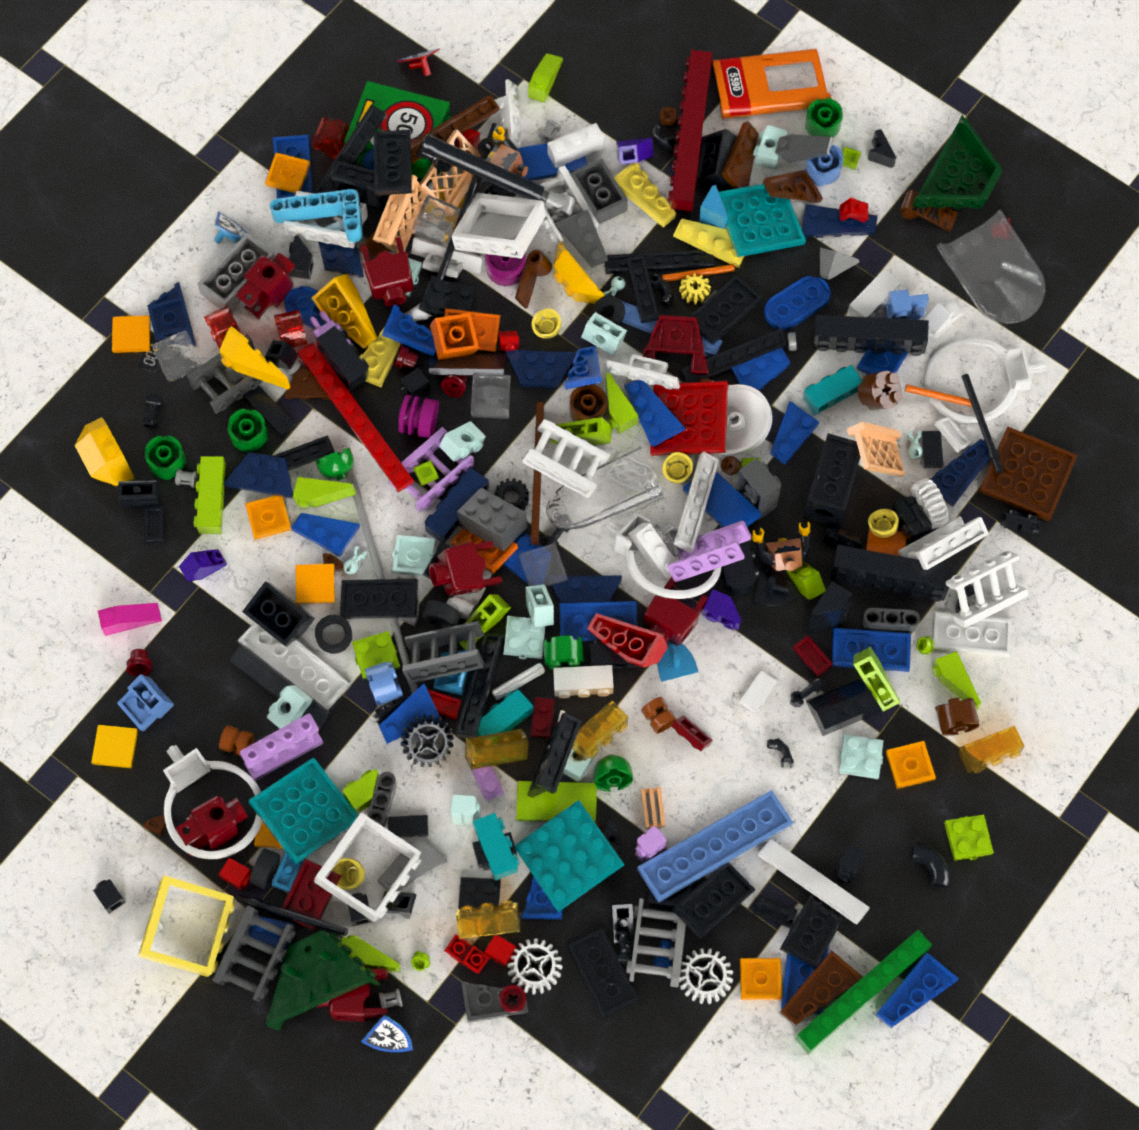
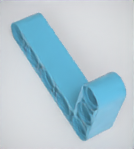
M348 189L279 198L270 203L273 219L277 223L343 215V225L347 239L350 242H358L363 237L362 209L356 190Z

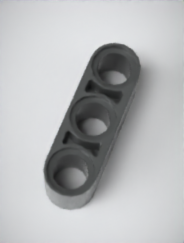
M869 608L864 613L862 626L866 630L911 633L917 629L920 615L914 610ZM867 617H874L876 621L870 622ZM893 618L895 623H889L886 619ZM906 619H912L915 623L909 624L906 622Z
M383 772L379 775L367 815L371 819L381 817L382 820L378 824L384 828L397 788L395 776L391 772ZM384 780H392L390 786L382 785ZM380 798L387 799L384 805L377 804Z

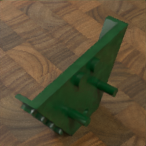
M961 115L958 124L912 206H917L918 208L954 207L959 209L971 207L978 209L985 205L1002 173V168L992 157L991 151L984 146L980 136L974 132L970 122L963 115ZM983 185L985 189L981 190L978 186Z
M324 930L289 945L284 958V964L281 966L282 971L273 995V1002L267 1016L266 1025L275 1030H280L283 1021L369 982L376 986L380 983L375 979L377 975L370 968H365L363 966L365 964L364 961L356 955L353 956L351 954L353 950L346 944L342 945L340 943L341 938L334 932H331V934Z

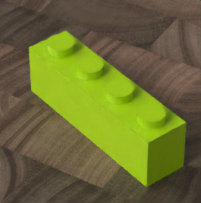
M201 456V461L197 464V474L200 477L199 481H196V492L199 493L198 498H195L197 516H194V527H197L199 534H222L226 472L224 457Z

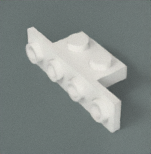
M507 79L505 80L506 96L495 99L500 110L492 115V123H497L503 127L505 132L508 131V138L517 148H521L519 89L516 84Z
M414 237L411 254L425 258L422 268L428 269L431 272H439L448 246ZM454 249L445 275L457 278L462 269L480 274L483 257Z
M632 354L628 365L609 360L606 363L608 372L614 376L621 375L631 380L645 381L650 385L658 384L667 389L674 388L679 390L678 378L665 374L668 368L667 362Z

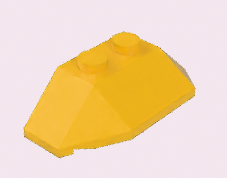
M559 242L554 262L553 277L558 284L561 283L565 293L575 301L596 304L600 298L604 297L603 292L596 286L562 242Z
M101 417L85 425L75 444V448L90 476L118 487V481H131L135 479L104 419Z

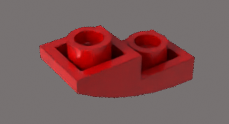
M457 934L454 935L444 949L446 954L476 974L480 973L490 958Z

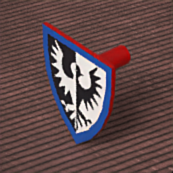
M440 48L404 57L397 61L406 62L420 59L419 61L410 62L409 68L412 70L422 67L424 76L431 75L426 57L439 51Z

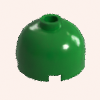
M346 448L343 449V452H335L315 461L319 472L325 478H336L337 481L347 478V473L353 469L354 457L351 449Z
M613 754L600 759L593 771L595 786L599 790L611 792L610 788L618 787V791L628 787L633 782V771L630 763L625 758Z

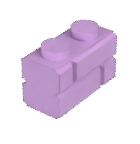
M653 826L646 834L637 839L635 855L640 862H647L665 851L666 838L657 827Z

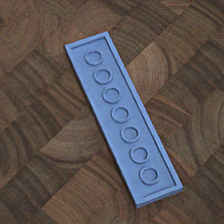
M770 790L638 866L637 870L659 903L792 826L793 821L773 791Z

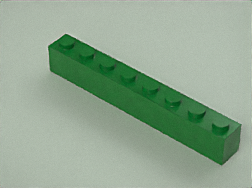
M917 930L799 1032L795 1040L809 1055L923 956L932 944Z

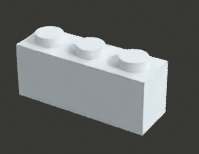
M597 123L548 142L547 154L554 167L557 168L603 149L604 136Z
M884 269L849 305L847 314L853 317L876 318L880 310H885L889 292L900 290L901 281Z
M641 523L627 535L659 580L669 581L671 574L667 568L668 564L677 561L650 523Z
M612 665L553 668L554 693L559 698H569L573 695L589 697L594 694L604 697L613 694Z

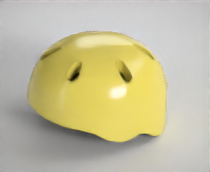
M550 308L537 312L532 320L534 333L543 339L553 338L562 327L560 315Z
M672 453L663 463V475L672 483H683L691 476L693 463L684 453Z
M879 509L868 518L869 528L877 537L888 538L894 535L898 529L899 519L892 510Z
M350 858L340 859L333 869V872L342 875L337 885L341 889H356L364 881L365 870L357 860Z

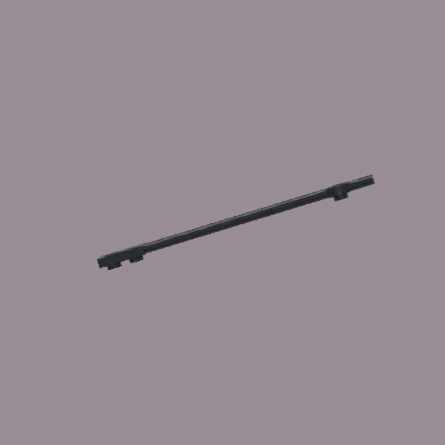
M492 123L487 138L482 139L478 144L480 158L486 160L496 145L492 134L494 131L497 133V128L499 127L497 123ZM473 175L453 232L472 202L480 180L475 175ZM452 237L450 238L437 277L433 275L430 277L418 309L434 317L438 314L449 284L443 279L455 249Z

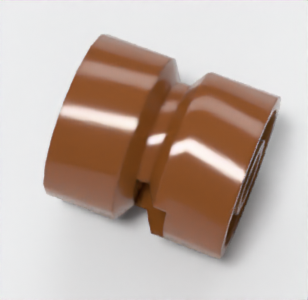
M662 697L653 699L641 709L646 720H651L650 726L656 734L669 729L674 721L677 720L672 711L667 710L668 705Z
M227 725L222 732L219 749L229 753L234 751L235 755L241 756L240 751L253 744L254 733L245 730L239 732L238 728Z

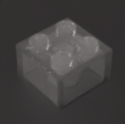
M427 194L415 219L411 233L445 247L461 209Z
M186 330L152 344L164 375L169 382L184 377L203 365Z
M473 374L472 417L509 419L511 375Z

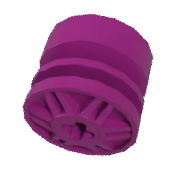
M406 395L398 416L399 433L405 434L408 427V434L412 435L415 428H418L419 437L430 438L434 434L439 408L438 400L425 398L422 406H420L419 397L415 396L412 403V396Z

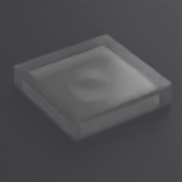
M556 543L519 554L528 586L543 584L550 586L567 581Z

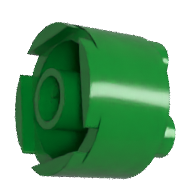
M831 98L814 100L809 105L806 116L805 129L811 136L835 137L840 131L843 119L840 104Z
M246 409L238 410L231 415L228 423V433L232 444L244 453L260 449L268 439L263 416L256 410Z
M157 436L147 444L145 458L150 471L155 476L164 480H170L176 476L178 469H184L186 465L185 454L180 442L172 436Z
M573 636L552 637L551 642H547V639L543 641L545 665L549 666L550 670L561 668V666L581 667L580 664L584 662L581 637H578V640H573Z

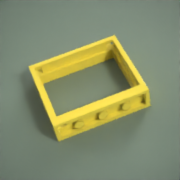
M164 875L160 879L137 957L209 977L212 975V972H216L218 966L216 957L223 949L224 941L221 940L223 933L226 934L230 922L227 919L228 915L233 913L235 903L232 902L234 896ZM169 885L224 901L206 966L150 950Z

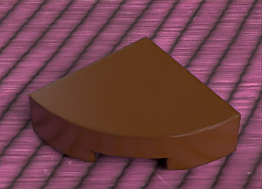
M322 553L324 564H334L335 572L344 571L343 564L338 558L332 554Z
M159 815L148 819L142 827L161 836L166 828L164 815Z

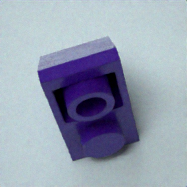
M652 137L616 142L617 156L620 164L637 163L654 156Z
M214 549L191 552L179 565V568L189 582L202 580L225 567L227 563L220 551Z
M713 589L705 605L703 616L711 622L717 621L722 623L724 627L730 630H739L741 619L731 596Z

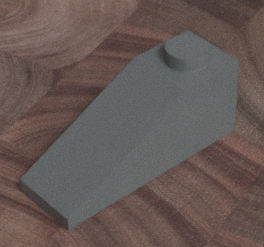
M797 134L779 137L775 153L788 163L829 155L833 138Z

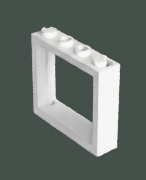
M477 193L451 236L455 250L522 258L547 215L544 203L541 200ZM481 212L528 217L515 240L469 234Z
M361 812L316 875L314 882L373 922H376L378 917L382 919L388 910L386 906L389 901L393 903L399 894L397 890L400 885L405 886L411 877L408 875L411 869L416 870L419 866L421 852ZM362 827L410 858L375 911L326 879Z

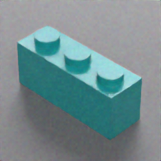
M852 365L842 367L832 376L827 375L819 383L807 386L804 390L803 400L815 416L857 393L862 379Z
M519 689L515 692H509L504 697V701L500 704H494L489 709V713L484 717L482 716L477 736L490 748L532 714L533 705Z
M492 813L473 821L474 830L495 881L517 873V866L520 863L516 853L513 855L511 853L510 847H512V843L508 835L504 836L502 829H505L501 817L497 818L496 813Z

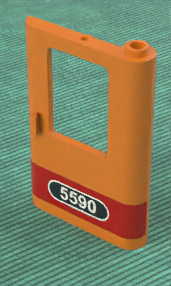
M817 49L712 60L711 62L720 97L722 119L807 110L814 100L831 98L830 92L827 93ZM812 62L818 86L774 92L769 90L765 67Z

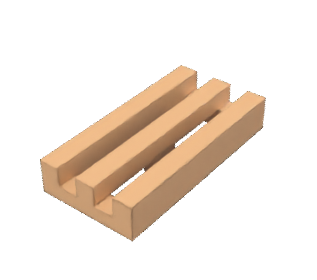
M661 787L641 789L645 829H650L653 826L657 828L665 827ZM655 793H657L660 823H657L656 810L654 802ZM646 794L650 796L653 824H649Z

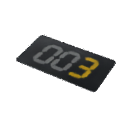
M150 339V351L143 352L138 368L155 372L165 342Z

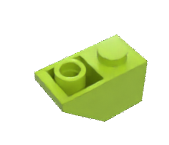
M802 561V567L796 568L793 571L786 570L800 593L807 599L811 600L826 591L819 572L806 562Z
M377 769L366 771L361 775L362 778L356 782H349L345 785V789L342 790L345 798L357 814L368 808L371 804L379 777Z

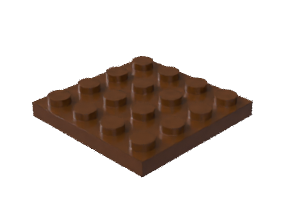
M1007 426L997 449L1000 454L999 460L1003 472L997 474L991 462L979 492L1050 521L1078 455Z

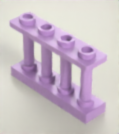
M443 427L401 463L410 474L414 472L413 468L419 466L424 460H431L432 464L445 475L438 484L435 481L428 483L432 489L424 496L412 484L405 488L418 500L416 502V509L419 512L429 508L436 497H441L450 485L456 484L460 476L474 466V457L469 455L466 459L460 458L456 460L459 465L450 471L434 455V452L440 448L439 445L447 433Z
M740 521L697 536L694 550L691 553L674 545L679 561L668 564L667 568L674 581L678 582L742 560L745 555L739 544L751 540V534L744 521Z
M307 714L241 750L240 755L245 762L244 765L249 774L256 781L323 744V740L318 733L319 728L311 714Z

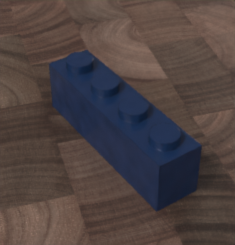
M472 468L468 472H464L459 478V483L450 488L446 499L438 503L434 514H430L424 522L425 531L438 541L446 542L459 526L457 511L480 488L488 490L489 480Z

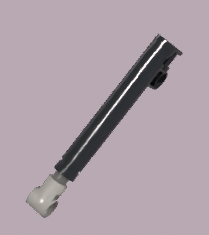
M429 134L422 140L415 156L416 158L421 156L429 160L430 163L434 164V168L441 172H449L452 166H455L525 199L541 200L545 207L555 210V214L561 218L566 219L571 216L576 202L575 198L570 195H559L550 190L547 192L544 190V186Z

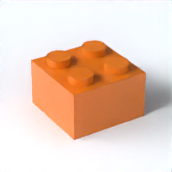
M471 313L435 318L430 324L438 360L474 355L479 349Z

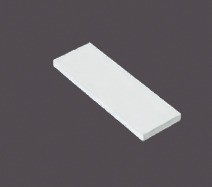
M551 177V178L545 180L544 182L540 183L539 185H541V184H543V183H545V182H548V181L552 180L553 178ZM558 185L545 190L547 192L550 190L559 195L564 193ZM546 209L550 217L556 215L555 210ZM488 213L476 220L469 234L515 240L528 217ZM476 253L478 256L485 257L486 255L484 253Z
M255 622L238 639V643L247 647L328 710L351 686L350 682L297 639L285 647Z

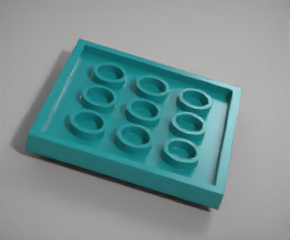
M764 184L719 192L728 216L725 227L737 257L805 244L806 239L789 199L770 197Z
M315 758L307 761L249 800L251 807L296 865L350 829L359 816Z
M579 800L515 845L516 851L558 912L624 866V863Z

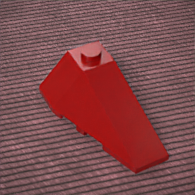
M598 613L595 614L587 627L590 633L624 660L644 668L659 663L668 648L662 634Z

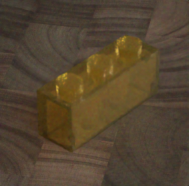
M611 701L579 729L572 749L584 761L588 758H594L599 753V748L603 745H609L616 733H622L628 727L629 717Z
M1014 725L961 746L958 753L968 773L973 771L979 773L986 769L985 766L991 764L996 766L1001 764L1003 759L1008 757L1014 759L1020 756L1025 745Z
M522 729L468 738L465 744V759L471 770L526 760L529 741Z
M504 901L500 903L501 905L494 906L492 903H486L478 908H472V906L461 907L460 910H457L456 914L459 939L520 932L521 922L518 902Z

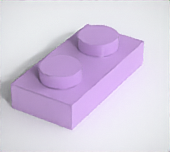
M488 757L470 765V769L486 802L504 794Z

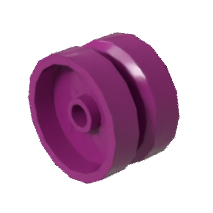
M525 253L522 258L485 255L487 275L492 282L501 286H511L520 282L526 262Z

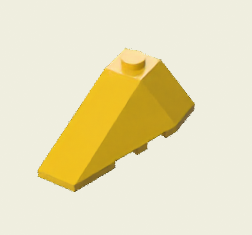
M348 274L333 278L312 297L320 312L324 311L335 324L338 323L347 332V335L363 349L377 339L359 292Z
M231 326L219 350L222 357L221 362L227 368L231 367L236 372L289 389L290 384L287 376L272 362L269 361L267 363L262 353L258 349L254 351L248 344L249 340Z

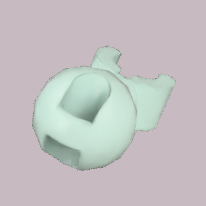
M619 276L614 277L611 281L612 287L609 291L603 293L604 296H614L617 291L622 290L625 286V280Z
M909 431L907 438L911 442V446L908 448V455L913 459H917L923 453L922 448L918 444L921 438V431H918L916 439H914L911 431Z
M356 546L354 548L353 558L347 560L343 565V569L347 574L352 575L357 572L358 562L367 557L366 550L363 554L357 556L359 547Z

